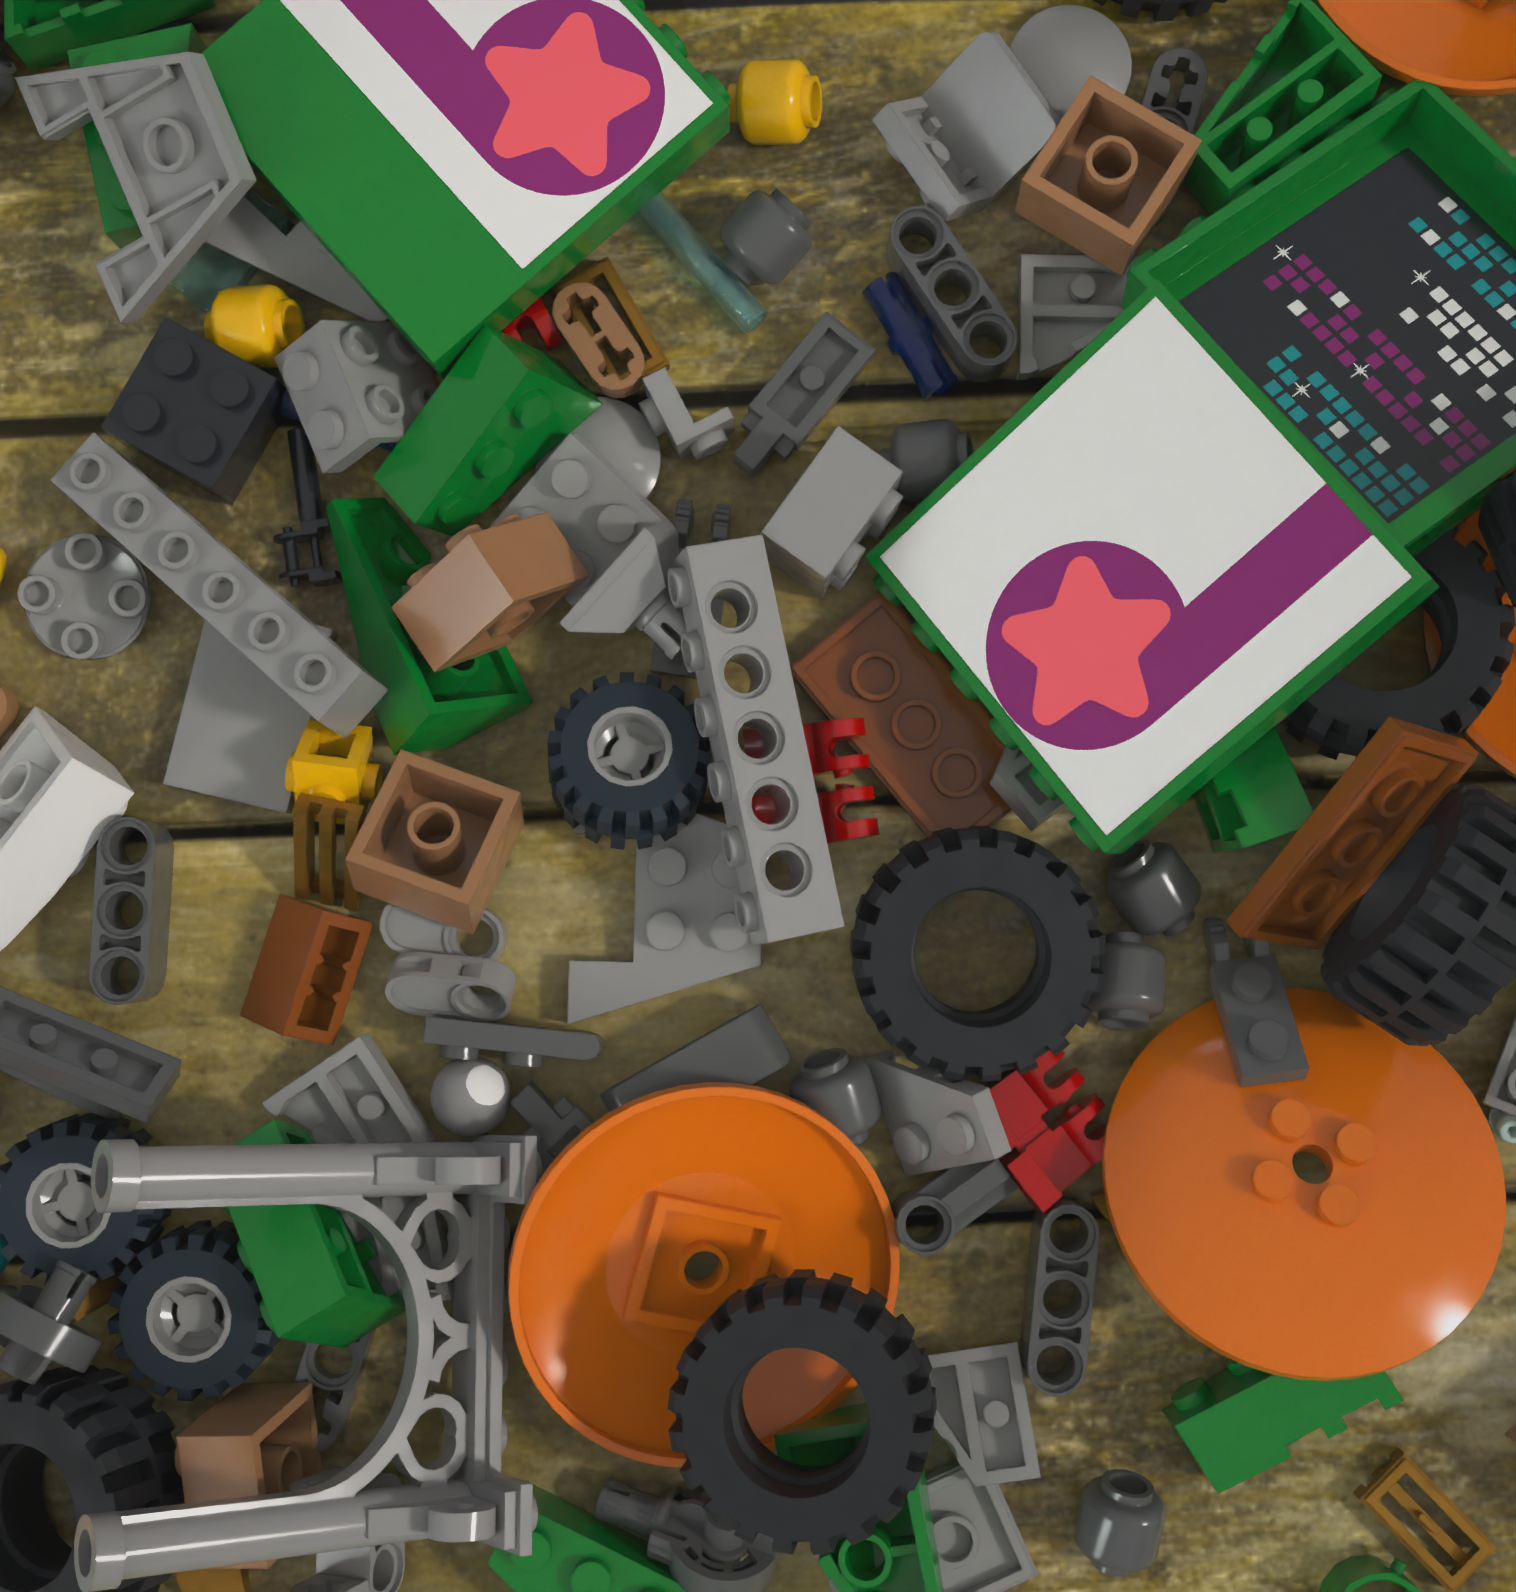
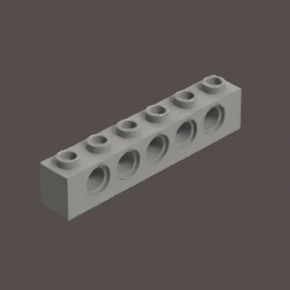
M94 432L52 477L51 481L324 726L346 739L388 691L383 684L128 458Z
M763 535L686 546L672 561L674 568L668 570V590L673 606L675 608L682 607L687 633H682L681 652L687 671L689 673H696L700 698H696L694 701L695 720L700 735L702 737H709L714 763L708 764V783L714 801L716 803L722 802L727 828L721 830V846L728 867H736L741 893L735 895L734 907L740 930L744 934L749 933L751 944L757 945L845 927ZM712 599H722L733 606L737 614L736 627H724L713 618L711 613ZM726 663H737L746 669L750 677V688L747 693L737 692L727 684L724 676ZM741 726L751 727L761 735L764 748L759 759L751 758L741 750L738 743V733ZM757 790L770 794L776 803L777 814L772 824L761 822L753 813L752 797ZM772 854L782 857L790 869V880L783 890L773 887L766 877L765 866Z

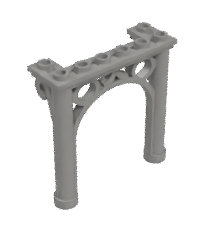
M481 1135L479 1137H465V1141L406 1143L138 1146L133 1139L101 1140L98 1143L92 1161L91 1193L95 1209L99 1213L131 1212L134 1209L320 1204L342 1211L356 1219L379 1241L396 1271L406 1309L407 1350L399 1390L392 1409L380 1431L365 1451L351 1465L325 1482L306 1489L289 1492L83 1514L78 1521L74 1541L75 1573L82 1592L116 1589L124 1579L422 1539L439 1542L480 1541L519 1557L532 1555V1532L535 1530L538 1521V1508L533 1495V1483L502 1474L501 1453L507 1444V1426L502 1416V1385L505 1383L508 1375V1359L503 1349V1318L506 1316L509 1308L508 1288L504 1282V1251L507 1249L510 1241V1225L505 1215V1203L527 1204L533 1189L541 1178L542 1162L537 1151V1136ZM416 1196L413 1201L404 1207L395 1223L379 1208L363 1199L364 1197ZM437 1210L443 1214L448 1224V1248L443 1260L436 1266L429 1268L423 1264L411 1243L423 1218L431 1211ZM454 1278L453 1318L448 1315L443 1307L441 1294L429 1292L427 1282L439 1284ZM434 1332L439 1334V1336H437L435 1339ZM452 1357V1397L438 1392L426 1391L429 1380L440 1382L442 1369L448 1359ZM437 1408L443 1415L445 1423L443 1450L434 1462L421 1466L412 1452L407 1436L423 1413L429 1409ZM391 1460L398 1471L410 1479L409 1484L362 1489Z

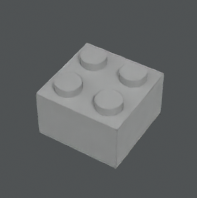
M838 426L762 530L761 535H763L768 562L820 599H823L831 586L841 592L862 563L860 558L866 550L861 546L864 540L870 535L878 541L899 512L897 507L904 496L897 492V488L903 471Z

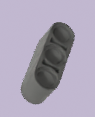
M911 206L903 209L894 218L888 237L886 260L891 271L957 369L967 379L976 383H988L998 379L1006 371L1017 346V331L1014 323L943 218L935 210L926 206ZM910 234H918L925 237L930 242L932 248L925 253L914 254L907 251L902 246L900 240ZM944 285H953L964 293L967 300L958 306H949L937 298L935 290ZM978 336L990 337L998 343L1001 354L994 358L978 356L972 350L970 341Z
M134 817L116 818L104 827L98 839L89 981L95 995L105 1003L122 1005L148 1001L155 997L164 986L167 972L174 844L169 831L158 822ZM140 830L147 839L148 847L142 860L134 864L127 857L125 846L130 835ZM135 894L142 902L144 912L140 922L131 928L124 922L121 909L126 898ZM126 958L135 962L139 970L138 984L130 992L121 987L117 977L119 965Z
M761 1003L601 1093L600 1097L608 1112L636 1098L679 1085L703 1082H730L753 1085L790 1063L793 1058Z
M1062 1196L1044 1213L1038 1209L1034 1212L1031 1224L1019 1343L1021 1364L1031 1382L1042 1393L1053 1397L1066 1396L1072 1393L1084 1380L1087 1369L1099 1247V1227L1094 1216L1076 1200L1066 1196ZM1071 1213L1077 1215L1080 1220V1230L1077 1237L1068 1244L1059 1245L1053 1243L1050 1239V1228L1053 1221L1063 1214ZM1062 1279L1073 1283L1074 1293L1066 1306L1058 1309L1044 1306L1043 1295L1050 1283ZM1057 1345L1067 1349V1360L1060 1370L1047 1374L1037 1370L1036 1362L1039 1354L1044 1349Z

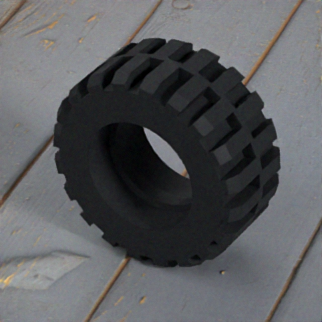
M1456 526L1413 557L1440 586L1419 604L1435 623L1441 641L1438 661L1429 675L1417 685L1394 691H1377L1352 684L1336 674L1296 707L1291 715L1285 718L1288 722L1286 729L1288 734L1300 743L1306 737L1321 745L1318 754L1336 760L1339 753L1357 757L1389 716L1452 736H1456L1461 731L1465 732L1490 702L1502 683L1501 677L1510 665L1514 644L1508 638L1516 626L1514 606L1502 603L1501 598L1506 589L1497 570L1489 573L1486 572L1482 564L1488 553L1476 540H1472L1464 547L1454 539L1459 528Z
M1454 785L1331 934V940L1325 946L1322 955L1324 962L1320 966L1321 976L1328 992L1392 1036L1412 1046H1428L1429 1044L1436 1045L1444 1042L1448 1034L1456 1035L1468 1026L1469 1020L1475 1014L1480 1015L1492 1003V998L1502 987L1506 988L1516 975V809L1480 785Z
M969 825V828L953 829L949 827L933 831L932 836L918 842L913 840L900 848V853L887 865L883 863L872 876L874 880L866 894L861 895L855 910L857 916L850 937L852 971L860 998L867 1014L870 1015L877 1026L878 1032L891 1046L896 1045L905 1053L909 1061L923 1069L929 1065L939 1069L943 1077L961 1081L964 1074L978 1075L981 1082L1001 1080V1072L1015 1068L1022 1075L1038 1068L1035 1059L1046 1052L1051 1051L1056 1057L1070 1044L1065 1036L1075 1024L1084 1028L1093 1013L1087 1005L1092 992L1101 993L1105 973L1099 969V956L1106 954L1105 934L1098 930L1095 919L1100 914L1093 898L1086 894L1079 884L1081 879L1069 865L1061 862L1053 855V852L1032 840L1010 831L993 829L989 826ZM971 890L993 892L1014 902L1029 920L1036 942L1034 965L1023 986L1005 1002L980 1011L959 1010L936 999L921 982L914 959L916 935L926 915L945 898Z
M797 1269L793 1271L790 1277L779 1278L774 1273L757 1279L751 1287L744 1291L741 1289L737 1290L724 1300L696 1331L695 1337L684 1349L676 1366L679 1376L670 1388L668 1409L676 1413V1420L668 1430L672 1451H684L687 1460L679 1472L688 1489H694L701 1484L708 1494L702 1508L716 1522L726 1513L739 1523L734 1535L750 1544H753L758 1533L772 1537L773 1552L793 1555L798 1542H810V1549L813 1555L834 1552L840 1538L847 1537L848 1542L855 1545L871 1537L875 1524L879 1520L889 1523L903 1508L908 1492L915 1491L924 1470L935 1429L933 1426L937 1410L936 1387L931 1386L929 1377L932 1366L926 1349L917 1348L912 1339L915 1329L904 1314L894 1317L885 1308L888 1299L872 1287L868 1294H865L851 1287L853 1278L835 1272L830 1279L817 1278L815 1269ZM804 1348L832 1358L853 1376L865 1397L868 1419L865 1434L858 1447L850 1456L828 1465L805 1466L792 1463L777 1456L762 1444L748 1423L742 1400L745 1380L750 1370L761 1358L779 1349Z
M90 1364L85 1373L68 1367H59L45 1371L34 1385L20 1379L0 1384V1592H82L75 1573L74 1543L71 1548L59 1536L49 1519L44 1504L42 1474L46 1456L57 1466L68 1484L75 1509V1533L78 1521L83 1514L185 1504L182 1478L177 1473L175 1467L176 1445L170 1433L175 1429V1426L165 1411H155L151 1406L155 1398L138 1383L127 1387L129 1378L124 1374L110 1368L100 1370ZM172 1573L124 1579L116 1589L94 1592H158L161 1583L169 1580Z

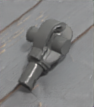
M60 1259L56 1262V1267L44 1288L32 1285L20 1286L19 1290L12 1285L0 1287V1345L5 1348L0 1357V1369L32 1385L39 1381L51 1360L85 1373L103 1342L93 1334L71 1323L92 1285H95L98 1279Z
M612 1477L606 1481V1487L603 1486L595 1508V1518L615 1526H620L647 1538V1557L667 1564L672 1577L687 1592H762L771 1582L776 1571L779 1552L772 1551L773 1538L758 1533L753 1544H750L735 1536L734 1533L739 1525L737 1521L724 1513L716 1522L702 1508L708 1497L706 1491L696 1494L677 1486L676 1490L658 1497L635 1489ZM748 1553L749 1556L741 1561V1557Z

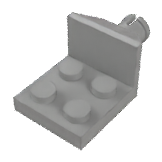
M578 432L570 433L490 525V528L511 514L517 513L521 519L548 512L590 575L564 598L573 608L559 623L568 632L625 633L637 627L665 651L664 654L673 661L682 653L681 635L682 633H687L682 607L675 608L673 606L667 581L668 570L674 568L672 561L679 555L678 528Z

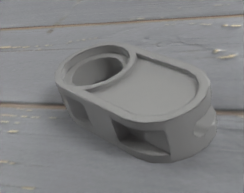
M389 903L384 907L380 916V933L384 942L392 950L401 954L421 951L497 960L506 948L508 931L504 921L495 912L485 908L481 920L491 927L493 943L485 954L473 956L466 953L460 946V929Z
M421 951L406 952L398 955L392 962L386 983L385 995L395 1008L405 1013L419 1016L492 1022L504 1018L509 1013L516 978L506 965L497 960ZM479 985L488 987L496 991L497 994L479 993L469 986Z

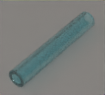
M662 192L638 211L745 334L751 332L763 322L768 315L766 309Z

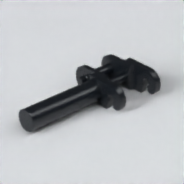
M304 428L290 429L287 431L298 516L302 530L293 531L292 527L283 528V533L273 536L274 543L283 545L287 570L279 574L278 578L280 582H290L291 587H300V581L309 580L315 587L341 584L343 580L340 571H327L323 568L319 540L324 538V533L332 531L329 518H324L316 457ZM310 541L313 567L300 569L296 543Z

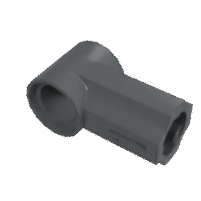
M998 1158L943 1169L917 1189H910L901 1193L894 1200L891 1209L895 1218V1232L899 1241L909 1251L919 1255H933L942 1251L951 1242L954 1234L1007 1197L1017 1187ZM920 1205L934 1207L937 1222L930 1234L924 1237L908 1235L906 1231L908 1214Z

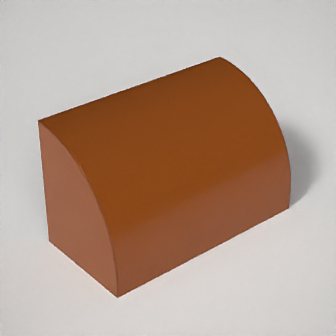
M279 894L240 1016L282 1036L334 1045L373 923L332 908Z

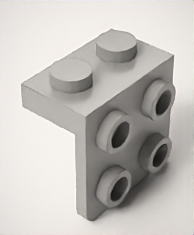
M995 31L980 33L922 96L887 103L872 121L884 136L888 152L894 159L905 166L920 187V195L924 203L929 208L935 210L946 222L983 211L1036 159L1061 120L1000 34Z
M320 320L274 358L322 473L342 472L380 443L399 442L439 387L430 365L391 321Z

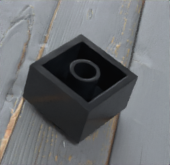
M165 317L101 428L126 447L233 505L290 407L292 399L287 389L277 378Z

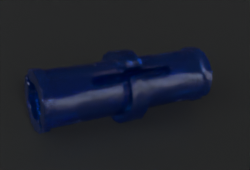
M895 271L890 272L885 276L887 282L884 283L882 276L877 278L862 291V295L868 300L889 337L886 346L890 353L901 357L920 390L922 399L928 401L936 396L935 391H937L938 395L943 394L959 381V378L953 373L932 337L935 327L928 317L921 318L902 285L898 273Z

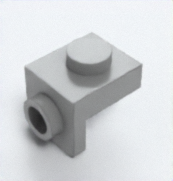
M665 367L642 378L647 399L639 402L640 409L655 437L666 433L679 460L691 454L694 455L696 460L706 458L720 451L729 443L727 436L735 432L734 417L729 407H725L694 423Z

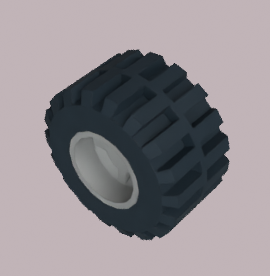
M620 672V682L614 684L609 683L606 675L593 680V692L588 694L583 688H578L570 695V709L561 706L554 717L555 731H549L547 743L549 783H551L552 797L557 808L563 806L565 821L573 829L580 824L585 827V838L596 844L601 836L604 835L611 837L610 848L624 850L625 840L637 839L638 849L652 847L653 836L660 834L664 841L676 836L678 824L682 822L687 826L696 815L697 804H702L708 782L707 768L708 764L711 763L712 753L709 752V737H702L698 731L694 714V703L685 707V692L675 685L668 692L662 690V678L648 674L646 683L634 682V672Z
M90 1112L79 1117L75 1114L40 1127L27 1134V1139L15 1143L5 1154L10 1161L0 1165V1234H4L9 1243L0 1251L8 1262L17 1256L21 1257L25 1263L20 1272L31 1279L45 1272L47 1273L46 1284L56 1267L55 1264L58 1259L97 1279L101 1278L102 1281L115 1275L137 1259V1254L158 1240L165 1229L160 1223L171 1215L172 1208L134 1209L131 1212L99 1213L95 1209L92 1199L91 1169L95 1149L101 1140L133 1139L138 1146H147L146 1144L153 1138L152 1135L144 1128L132 1132L128 1129L131 1120L124 1117L108 1120L103 1116Z
M211 1220L196 1221L187 1228L182 1225L172 1230L136 1255L137 1259L128 1264L118 1277L123 1284L112 1291L109 1306L118 1308L119 1312L108 1319L109 1334L120 1333L122 1342L113 1349L119 1361L129 1356L136 1365L128 1373L138 1383L148 1376L155 1381L151 1392L162 1397L173 1388L178 1389L179 1401H193L202 1391L206 1400L220 1396L229 1386L234 1389L244 1382L274 1351L273 1347L282 1339L277 1338V1335L267 1326L262 1317L260 1301L263 1298L253 1273L245 1267L239 1256L237 1243L240 1238L236 1234L237 1230L233 1222L224 1220L216 1227H212Z

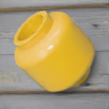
M798 59L752 60L743 66L737 83H731L728 87L727 92L731 99V102L728 104L730 122L738 123L743 137L751 144H799L808 136L810 128L819 126L822 114L821 84L818 76L810 75L807 66Z
M271 284L230 286L216 295L211 311L205 316L204 332L208 341L259 369L278 368L274 358L305 333V322L298 303L290 299L278 286Z

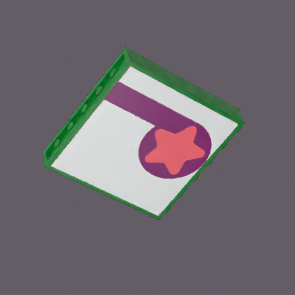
M1158 279L864 556L878 573L872 579L878 590L895 606L903 603L916 621L910 625L915 636L931 652L937 654L941 650L953 665L954 669L949 673V676L957 688L973 702L980 699L994 717L988 724L994 734L1009 749L1015 751L1019 747L1034 765L1028 773L1036 786L1051 800L1055 801L1057 798H1060L1075 817L1069 821V824L1078 838L1092 851L1096 852L1101 848L1106 854L1124 853L1440 587Z

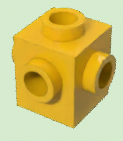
M308 719L295 753H291L285 772V787L287 791L294 792L295 802L301 792L364 806L365 815L369 801L374 802L383 785L384 776L383 765L374 763L372 727L357 725L345 739L317 720ZM314 812V821H319V813ZM336 817V824L345 825V818Z

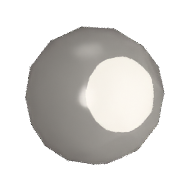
M478 1056L475 1060L454 1059L448 1062L436 1074L431 1086L430 1105L436 1120L448 1132L460 1137H479L494 1131L505 1120L511 1106V1086L506 1074L495 1062Z

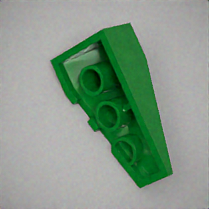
M385 498L331 499L326 509L363 668L388 689L373 709L393 754L398 755L400 749L410 753L446 749L528 709L533 701L507 647L437 672L432 670L391 608L411 589L407 584V580L419 569L430 563L431 554Z
M867 1403L846 1406L776 1432L774 1439L777 1455L792 1463L805 1466L828 1465L850 1456L858 1447L865 1434L868 1419ZM923 1470L915 1491L908 1492L903 1508L889 1523L879 1520L875 1524L871 1537L855 1545L848 1542L847 1537L838 1539L834 1552L818 1554L820 1566L828 1580L832 1579L838 1592H944L925 1470Z

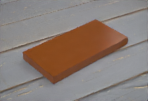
M879 591L790 665L792 677L828 720L864 718L866 736L849 739L846 742L856 754H869L871 766L869 769L926 837L932 836L933 831L949 827L953 829L969 828V825L992 827L1012 810L990 785V780L1006 746L994 734L988 724L993 717L979 700L971 701L957 688L949 676V673L953 670L939 652L937 654L931 652L920 642L910 627L913 624L912 620L900 606L892 604Z
M1389 716L1227 919L1228 925L1239 937L1314 950L1319 949L1478 758L1479 753L1465 739Z

